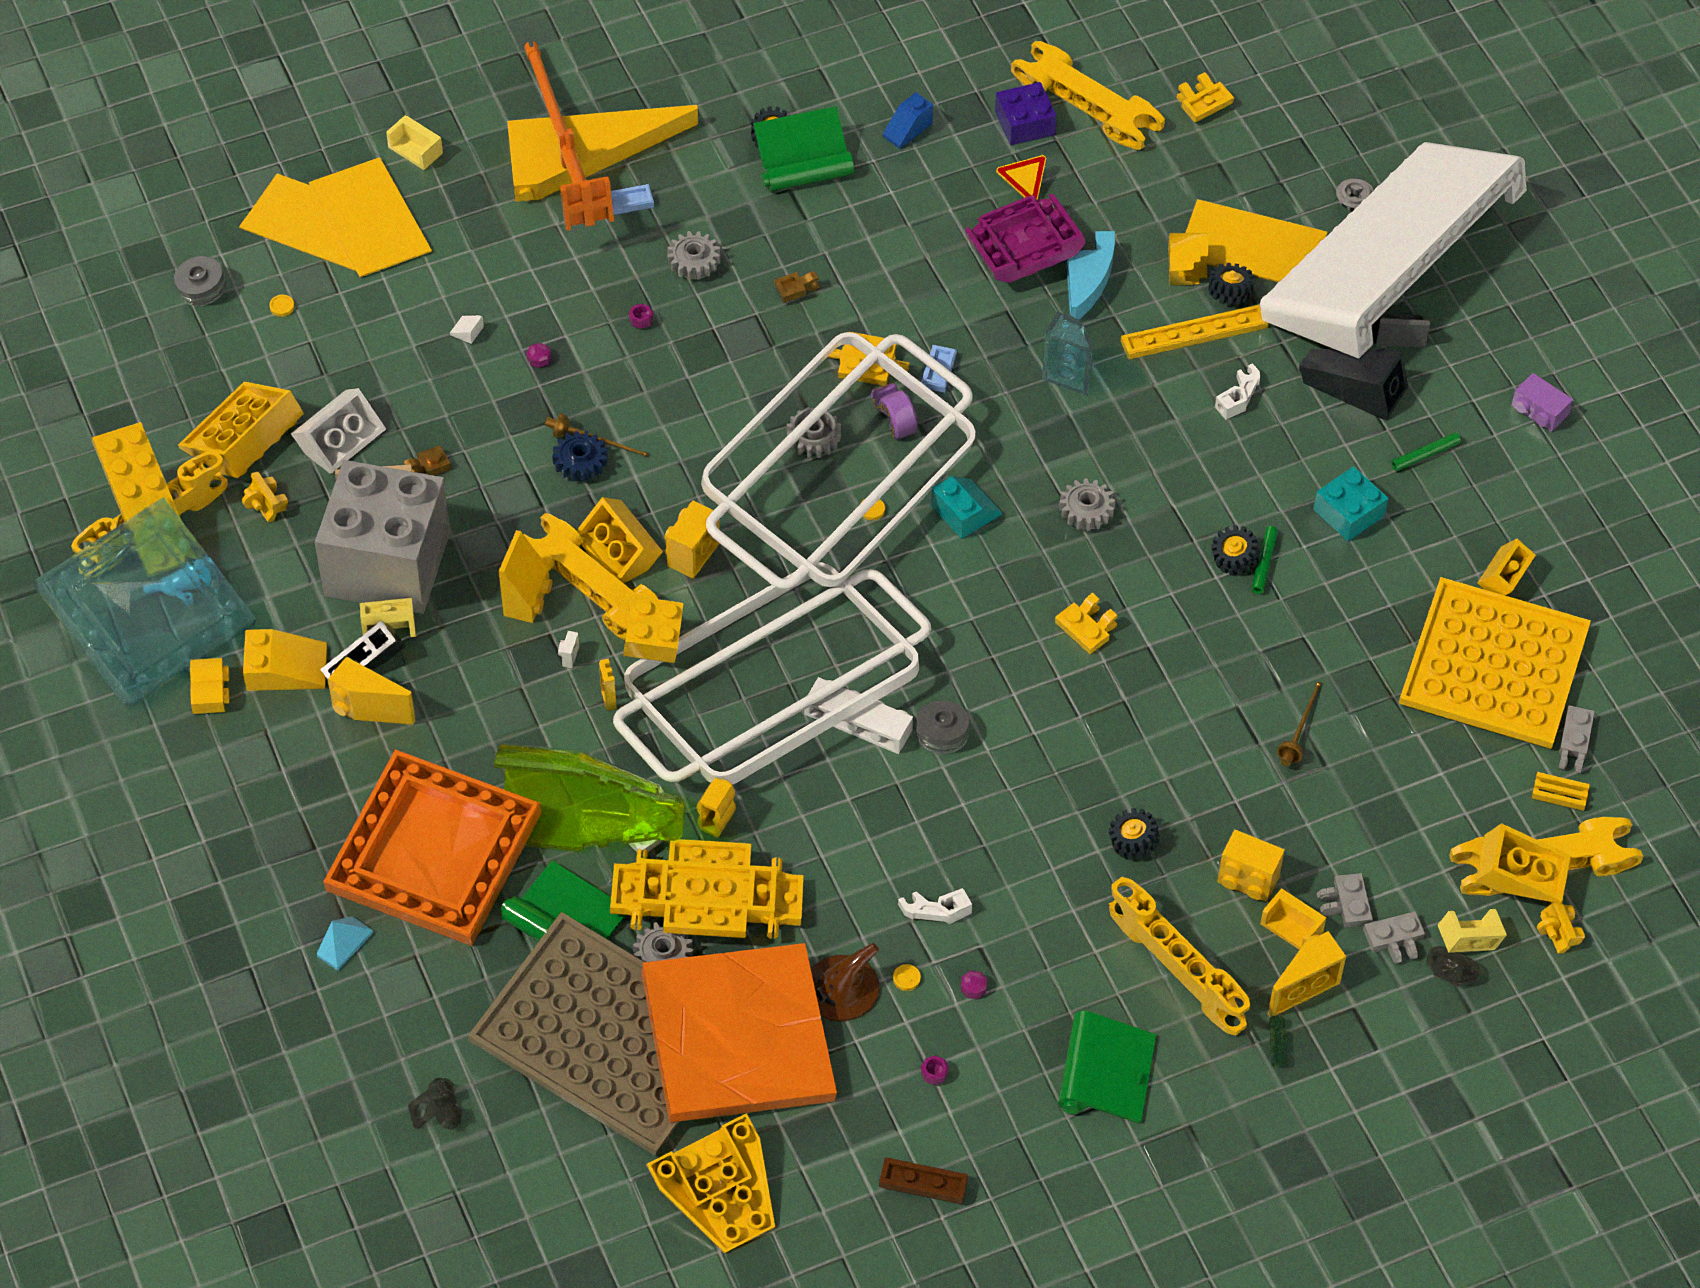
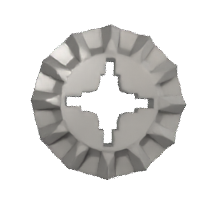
M1347 179L1338 185L1336 199H1339L1340 205H1346L1348 210L1350 208H1357L1374 189L1364 180ZM1351 194H1353V195H1358V194H1359V198H1357V197H1355V196H1354V197H1351Z

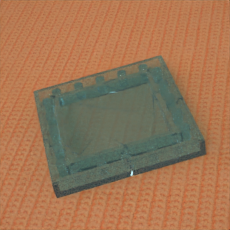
M164 497L34 581V588L127 710L190 668V660L206 658L245 632V630L254 626L257 619Z

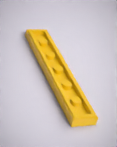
M1255 305L1122 335L1121 343L1129 360L1266 329L1269 323L1262 320L1260 305Z

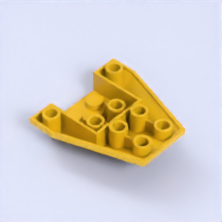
M747 1113L722 1125L718 1131L675 1153L671 1151L646 1164L658 1189L723 1253L775 1227L760 1137Z

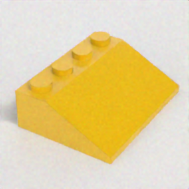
M243 382L178 446L193 457L204 452L216 451L224 460L220 470L221 474L239 478L247 472L248 468L256 460L264 455V452L272 444L278 442L281 436L289 428L293 427L304 413L290 390ZM208 459L204 462L209 467L217 463L215 459Z

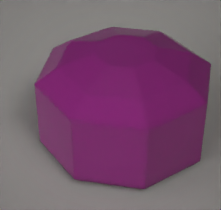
M644 304L632 306L629 312V321L633 327L642 329L651 325L653 312L650 306Z
M542 343L530 345L526 352L529 364L538 368L548 365L552 358L551 350L546 344Z
M969 971L962 976L961 992L967 998L979 999L986 994L987 978L982 972Z
M936 1055L925 1058L921 1066V1075L925 1082L932 1085L943 1083L948 1075L949 1068L945 1059Z

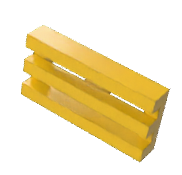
M609 659L600 660V686L604 704L608 711L617 709L615 679L612 674V668L610 667Z
M1537 772L1531 798L1584 811L1590 784ZM1539 789L1554 792V794L1540 791ZM1565 795L1580 798L1581 800L1565 797Z

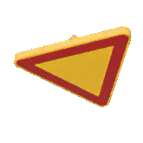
M1042 155L1001 166L996 169V173L1023 198L1035 196L1036 200H1038L1046 157Z

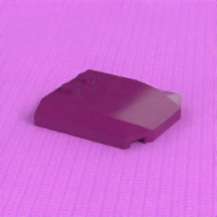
M1048 194L1049 199L1036 200L1035 196L1025 197L983 214L977 219L978 224L970 230L969 227L965 229L968 240L995 280L1010 283L1022 277L1030 276L1039 270L1052 267L1061 261L1076 256L1084 246L1083 234L1054 194Z

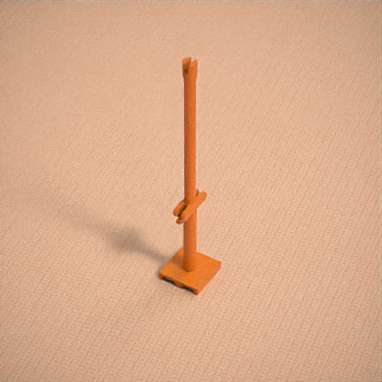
M533 41V46L530 47L527 42L524 49L528 60L531 62L558 138L562 167H567L572 181L571 184L560 186L566 231L571 230L573 225L583 223L588 227L595 225V221L609 219V222H613L614 214L609 178L607 176L586 180L575 150L573 130L565 126L541 59L538 44Z

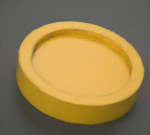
M277 295L269 303L270 311L279 317L287 316L294 310V301L288 295Z
M879 499L862 517L871 521L880 519L885 513V504Z
M901 965L893 973V982L900 990L911 991L918 987L920 983V972L913 965Z

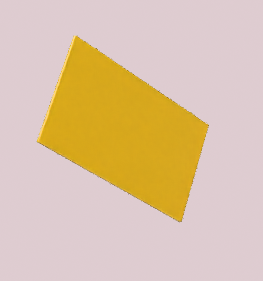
M380 157L309 182L315 197L359 277L432 252Z
M277 173L239 228L356 271L310 185Z
M1197 199L1185 233H1208L1207 265L1219 267V264L1223 263L1226 266V263H1231V266H1235V263H1237L1240 268L1245 266L1247 267L1246 270L1250 269L1255 277L1280 282L1307 254L1319 245L1321 240L1326 238L1328 232Z

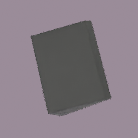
M1383 313L1375 321L1376 345L1426 346L1430 320L1424 315Z

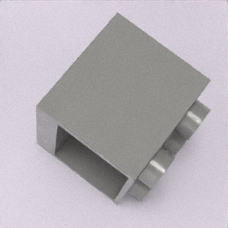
M343 460L315 539L324 596L359 603L412 598L413 611L424 614L450 535L444 477Z

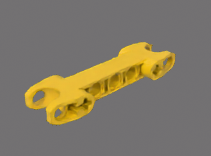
M1035 41L1031 45V54L1038 62L1030 63L1021 59H1015L1011 63V72L1024 86L1041 82L1045 91H1051L1104 123L1102 126L1104 133L1118 144L1135 150H1141L1145 146L1146 138L1138 128H1148L1153 131H1161L1164 128L1165 118L1148 101L1135 95L1129 100L1124 99L1074 69L1071 57L1056 46Z
M216 451L204 452L191 458L178 468V476L167 483L179 515L187 510L198 511L203 509L225 491L228 480L220 472L224 460ZM208 459H215L217 461L215 465L209 468L203 466L204 462ZM211 481H221L218 487H209ZM122 514L114 519L106 517L97 520L80 533L71 545L72 550L81 558L76 566L77 571L85 579L99 576L119 565L124 559V552L134 546ZM82 542H91V547L87 549L78 548ZM93 560L98 563L97 567L93 570L84 569V566Z
M543 514L540 517L541 526L548 535L541 539H533L525 534L523 535L547 565L549 571L553 568L606 612L602 615V620L606 627L617 637L625 640L631 596L658 599L657 596L642 584L631 590L579 548L583 540L571 525L551 514Z
M1593 818L1579 825L1580 833L1538 839L1571 855L1568 870L1592 866L1594 874L1599 877L1615 875L1641 864L1643 859L1641 850L1637 848H1622L1614 841L1630 833L1632 823L1628 818ZM1484 837L1475 838L1452 848L1449 855L1451 862L1470 864L1478 870ZM1477 873L1461 880L1460 890L1462 894L1490 896L1502 893L1476 882Z
M1125 877L1115 881L1111 886L1112 895L1115 900L1109 903V912L1121 930L1134 942L1143 943L1201 1002L1203 1013L1224 1032L1235 1036L1243 1031L1247 1025L1244 1013L1250 1010V1002L1247 994L1226 971L1215 969L1156 910L1155 900L1142 887ZM1121 886H1128L1132 889L1133 894L1128 898L1123 897L1117 889ZM1120 905L1123 911V915H1120L1115 911V908ZM1155 936H1163L1164 939H1159ZM1175 954H1180V955H1182L1183 957H1176V956H1174V955H1175ZM1192 973H1200L1202 976H1195ZM1235 997L1243 1001L1244 1005L1239 1008L1237 1006ZM1227 1015L1235 1016L1239 1019L1240 1024L1234 1027L1229 1026L1225 1022V1017Z

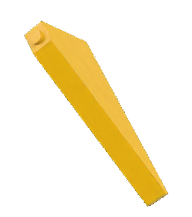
M697 105L562 117L566 128H572L575 150L586 178L698 125ZM550 117L507 121L515 202L539 200L560 190L561 185L572 183L567 167H562L559 142Z

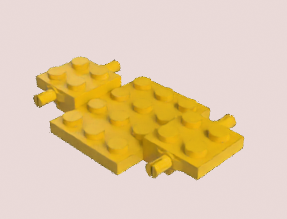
M670 839L669 860L647 859L648 851L643 849V858H641L642 849H638L636 852V862L630 864L614 863L610 914L632 916L630 927L635 930L636 921L637 930L642 929L643 916L664 917L663 933L745 938L746 922L768 924L767 936L772 939V930H774V939L779 937V925L801 926L804 875H792L782 872L783 860L779 857L778 866H776L777 857L771 860V867L750 865L751 844Z

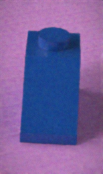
M915 92L899 105L884 130L883 137L901 149L933 123V104Z

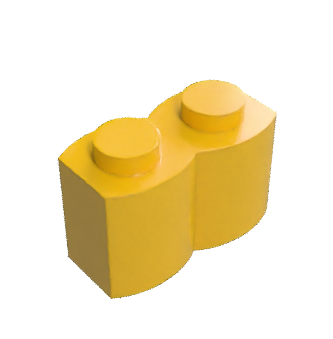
M222 658L190 660L191 706L193 714L225 712V704L230 703L229 688H224L225 681H229V667L223 665Z
M715 777L697 804V811L700 815L697 819V824L700 830L715 837L720 836L736 810L733 800L736 793L729 781Z

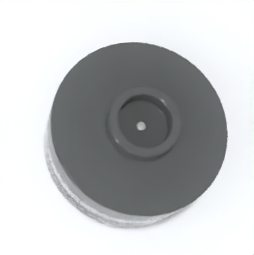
M197 256L184 261L174 274V283L180 298L192 306L211 304L218 300L226 289V278L221 265L217 260L208 256Z
M940 700L928 703L917 715L916 736L918 742L922 747L933 753L948 754L958 751L967 743L969 738L968 713L962 706L951 701Z

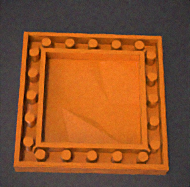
M395 749L323 881L325 890L473 946L542 813L541 805L537 801Z
M805 943L642 963L641 975L669 1123L835 1101L837 1091Z

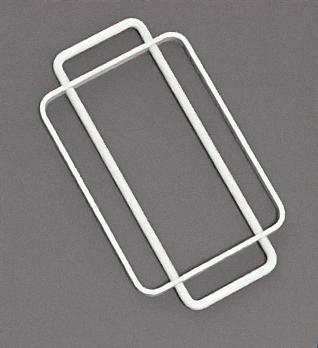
M847 332L839 334L704 469L701 481L702 489L711 500L719 505L707 518L706 528L708 533L777 588H792L805 575L822 586H838L855 571L931 491V488L937 485L968 453L975 439V429L973 424L962 413L972 402L973 394L971 388L903 335H889L875 347L856 333ZM845 344L852 345L867 355L728 496H725L710 483L709 475L837 347ZM893 344L901 345L962 393L963 398L953 408L887 357L884 352ZM876 362L945 417L806 560L735 503ZM952 423L963 430L967 436V442L842 572L836 575H828L815 567L831 548ZM728 512L798 569L787 579L778 577L721 532L716 526L717 521Z
M819 562L815 565L817 569L825 574H839L829 564ZM865 569L644 695L632 684L638 676L663 662L648 659L636 661L627 668L624 674L626 691L633 701L616 711L613 717V724L616 730L655 773L665 781L679 782L699 771L710 783L716 777L735 784L914 679L919 672L918 653L913 646L929 636L931 623L882 573L873 569ZM792 574L784 577L783 579L789 578ZM805 575L797 585L789 589H780L770 585L679 637L677 654L811 578ZM864 580H874L921 626V629L905 639L853 586ZM841 593H844L895 644L703 757H700L651 704L654 700ZM902 652L912 661L905 669L732 770L718 772L708 766ZM641 708L691 764L678 771L672 772L667 770L624 723V718Z

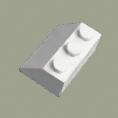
M356 388L342 392L292 432L291 435L305 455L328 473H333L335 469L342 465L343 460H349L385 431L386 428L360 389Z

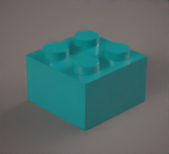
M1353 466L1316 492L1313 510L1348 542L1385 516L1388 497Z

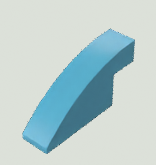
M1095 231L1094 250H1080L1076 256L1067 259L1066 270L1070 323H1076L1093 307L1107 285L1113 263L1115 231Z

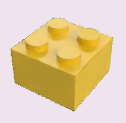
M693 500L687 508L681 510L678 521L674 526H670L667 529L664 537L666 540L665 554L667 555L668 567L688 577L695 578L720 544L712 538L706 528L707 518L714 510ZM718 520L717 523H716V526H717V528L720 530V525H719V520Z
M631 596L623 656L675 663L683 603Z
M1234 829L1222 853L1217 882L1227 889H1235L1245 893L1252 899L1268 902L1280 877L1285 849Z

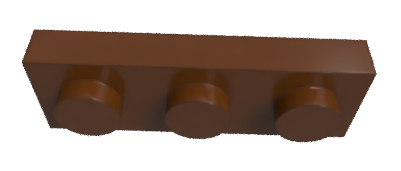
M885 1157L879 1179V1187L962 1204L968 1174Z

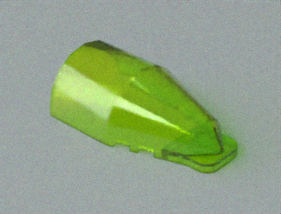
M511 743L499 745L494 768L505 769L504 790L537 801L541 805L542 813L525 846L581 851L584 850V846L599 845V848L608 847V843L622 841L623 844L651 840L675 841L682 837L685 818L684 801L677 795L666 794L660 785L581 750Z

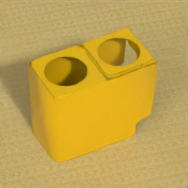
M1170 233L1168 242L1170 285L1199 284L1200 278L1208 277V233Z

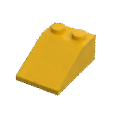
M516 530L499 569L503 615L533 623L536 615H540L543 610V598L545 594H549L551 591L552 579H549V568L523 533Z
M273 629L245 630L243 676L247 691L326 689V676L321 671V668L327 664V642Z
M348 657L341 662L328 678L332 707L341 716L346 715L353 720L411 725L416 721L411 691Z
M1501 823L1484 835L1476 882L1502 893L1561 903L1571 855Z
M1329 931L1321 935L1315 934L1308 938L1275 983L1268 1009L1270 1018L1340 984L1346 955Z

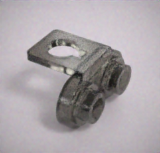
M1443 946L1434 947L1427 954L1426 963L1434 972L1433 975L1456 986H1459V984L1469 985L1474 983L1479 977L1480 968L1477 962L1457 952L1448 953L1447 948Z
M435 1078L429 1083L428 1089L408 1105L414 1128L419 1129L434 1116L448 1130H453L460 1125L462 1110L457 1104L454 1094L455 1085L450 1079ZM421 1103L428 1104L429 1107L426 1108L423 1117L419 1118L417 1113L419 1105Z

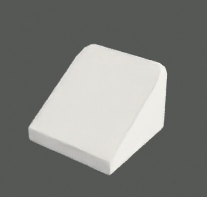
M479 315L462 316L451 330L450 335L472 344L484 327L483 317Z

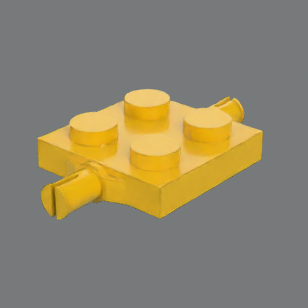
M856 333L875 347L884 339ZM845 344L842 350L835 349L828 357L840 359L838 378L845 379L867 355L858 348ZM893 344L884 354L908 372L910 362L896 360L897 344ZM874 362L857 381L884 386L887 385L891 374Z

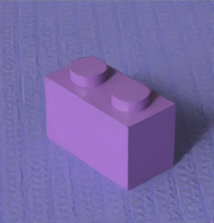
M1532 373L1515 390L1511 406L1516 408L1518 412L1524 413L1536 421L1538 425L1552 432L1570 414L1573 399Z

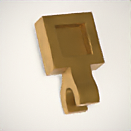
M815 271L801 277L795 272L774 280L775 287L783 303L806 296V290L815 291L820 288L817 282L819 277Z
M440 445L417 453V459L410 458L404 461V465H411L412 472H425V474L433 476L451 469V463Z

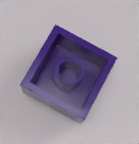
M1041 82L996 92L995 113L1010 146L1055 135L1056 114Z

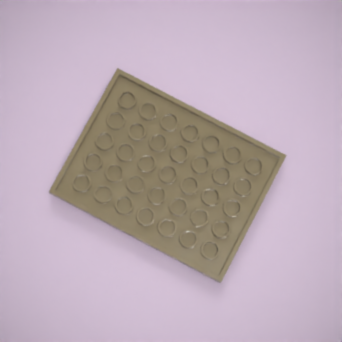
M561 912L470 1032L468 1041L656 1156L679 1122L669 1123L641 975L643 961Z

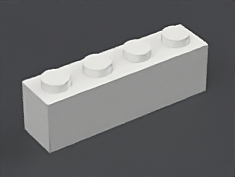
M818 677L809 694L832 681ZM842 687L804 709V715L817 720L857 697L860 693ZM877 700L833 727L899 754L913 731V716H910L903 710H896L886 706L883 702Z

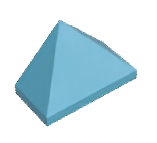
M353 916L334 920L331 922L320 945L317 957L338 971L373 934V930Z

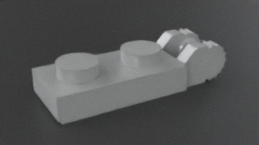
M1568 705L1559 750L1561 756L1558 768L1565 769L1568 762L1567 756L1577 757L1574 768L1575 772L1581 773L1588 750L1594 717L1593 710Z

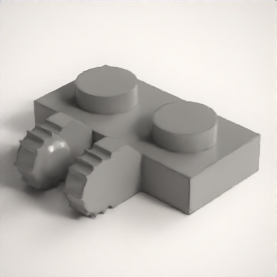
M1362 873L1335 876V888L1330 887L1318 891L1317 897L1319 901H1339L1325 903L1320 907V910L1325 916L1342 915L1345 928L1364 926V924L1372 922L1373 919Z
M1415 911L1364 924L1363 928L1372 952L1388 949L1394 964L1402 962V955L1398 947L1400 945H1404L1410 960L1417 958L1418 952L1414 942L1423 940L1425 936Z

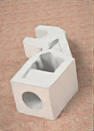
M1253 363L1248 365L1247 372L1249 375L1244 374L1241 369L1237 371V380L1240 387L1234 386L1216 397L1215 408L1225 420L1246 411V407L1257 385H1259L1260 371Z
M963 888L940 896L938 903L928 902L918 892L912 893V899L915 902L913 904H908L904 897L898 899L901 911L911 919L944 921L951 924L972 913V903ZM953 906L954 909H950L949 911L947 907Z

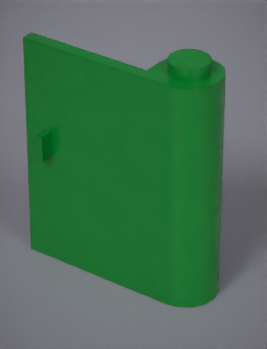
M837 106L753 123L764 173L761 174L764 188L768 187L769 191L854 174V164L851 153L846 149Z
M554 861L548 864L522 898L518 896L508 898L501 907L503 920L538 942L561 912L607 940L627 916L623 914H610V896Z
M1079 1011L1075 1013L1058 1105L1068 1114H1077L1088 1106L1139 1124L1142 1120L1156 1034L1093 1012Z

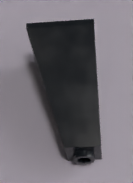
M1311 349L1299 365V371L1301 372L1304 384L1383 420L1389 418L1409 387L1402 351L1367 350L1360 358H1356L1336 349Z

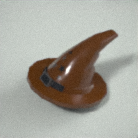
M871 943L852 955H835L824 958L811 968L821 1017L830 1021L846 1022L860 1018L871 1010L879 993V980L876 972L868 964L871 958L879 951L876 944Z

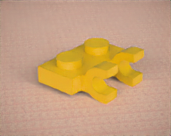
M1205 72L1197 76V80L1200 83L1196 84L1195 88L1199 93L1195 94L1187 82L1178 86L1181 93L1177 94L1176 98L1182 103V109L1195 123L1233 104L1234 97L1221 82L1213 84Z
M1091 593L1080 607L1072 603L1055 617V623L1090 655L1109 641V634L1107 632L1117 627V623L1114 621L1117 619V614L1111 609L1103 614L1098 623L1090 617L1098 612L1100 608L1097 605L1100 599L1094 593Z

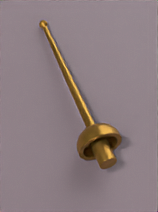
M560 413L557 419L547 417L545 422L546 427L554 429L553 437L561 438L567 432L575 433V431H578L580 435L585 433V431L571 427L569 418L563 413ZM598 436V441L603 440L606 444L641 454L644 457L648 455L647 452H642Z
M1316 682V688L1292 741H1284L1277 748V755L1281 759L1283 766L1289 767L1291 763H1299L1303 757V750L1297 742L1321 682Z

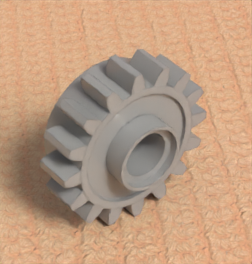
M688 231L686 237L679 234L678 241L672 239L671 246L667 248L668 264L671 265V271H676L679 277L682 276L688 280H699L706 276L708 277L712 271L717 270V264H720V246H717L716 239L710 241V235L707 234L702 237L700 231L696 235H692Z
M808 407L802 411H797L795 417L791 416L790 423L787 424V436L815 408ZM827 410L790 448H798V455L806 452L807 458H810L812 454H816L818 458H821V452L829 455L830 448L837 449V442L841 441V424L837 423V417L832 416L830 411Z
M1085 478L1083 484L1075 480L1074 487L1066 485L1065 492H1061L1059 510H1062L1061 517L1068 520V525L1072 524L1078 530L1090 531L1095 528L1100 529L1102 524H1108L1109 517L1113 518L1115 499H1112V491L1106 492V484L1099 487L1097 486L1098 480H1094L1090 484L1088 479Z
M657 922L654 923V929L652 930L644 927V936L637 934V943L633 944L634 956L643 962L693 957L692 939H688V934L663 933V927H659Z

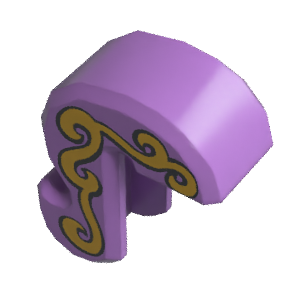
M893 383L872 390L871 399L873 405L877 410L888 416L893 439L898 440L917 432L918 422L909 396L905 392L898 391L897 385Z

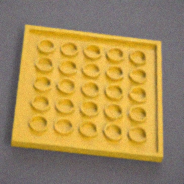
M1440 577L1399 699V704L1552 749L1591 620Z

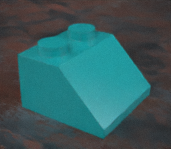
M950 476L931 488V507L961 539L1002 515V511L971 479Z

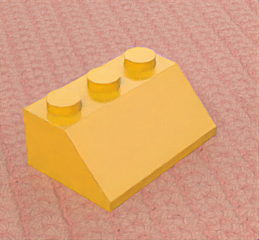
M602 497L576 530L583 540L582 546L587 553L622 583H626L648 571L663 552L622 500Z

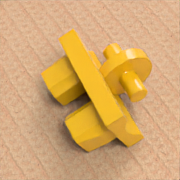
M254 472L251 474V485L244 490L245 496L242 499V503L247 509L255 508L256 511L260 510L267 522L275 521L276 514L287 509L288 499L285 494L274 495L277 484L273 477L262 478L259 472Z
M1551 902L1547 908L1542 910L1540 915L1542 921L1538 923L1537 930L1542 935L1548 934L1558 954L1565 953L1571 946L1579 945L1585 938L1583 929L1572 927L1571 924L1575 918V911L1572 905H1563L1562 902Z

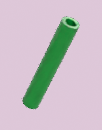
M1454 432L1391 460V466L1394 471H1400L1460 444L1461 438L1457 432Z
M1268 526L1265 529L1259 554L1260 558L1257 562L1251 591L1255 594H1262L1264 592L1278 534V529L1274 526Z

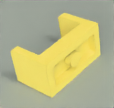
M406 115L387 131L388 148L423 170L443 154L441 137Z
M412 598L360 603L363 635L380 621H383L392 626L393 629L409 627L410 636L416 637Z
M1490 909L1482 920L1458 921L1455 911H1448L1438 924L1448 953L1495 950L1507 936L1496 909Z

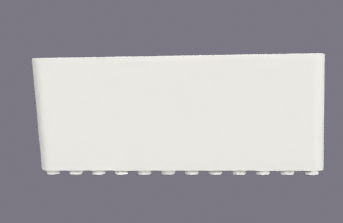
M1424 142L1394 172L1390 173L1389 177L1378 185L1353 212L1349 213L1324 240H1321L1319 245L1307 254L1285 278L1278 282L1261 299L1262 320L1348 355L1360 358L1373 345L1371 325L1503 194L1505 195V202L1514 204L1527 191L1524 158Z

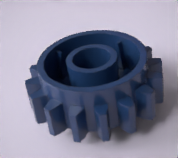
M575 431V436L572 437L566 433V440L558 439V446H553L552 460L556 472H562L563 478L567 477L573 482H585L589 479H595L598 473H603L602 467L607 466L608 453L604 441H598V435L596 434L589 437L588 431H585L583 435Z

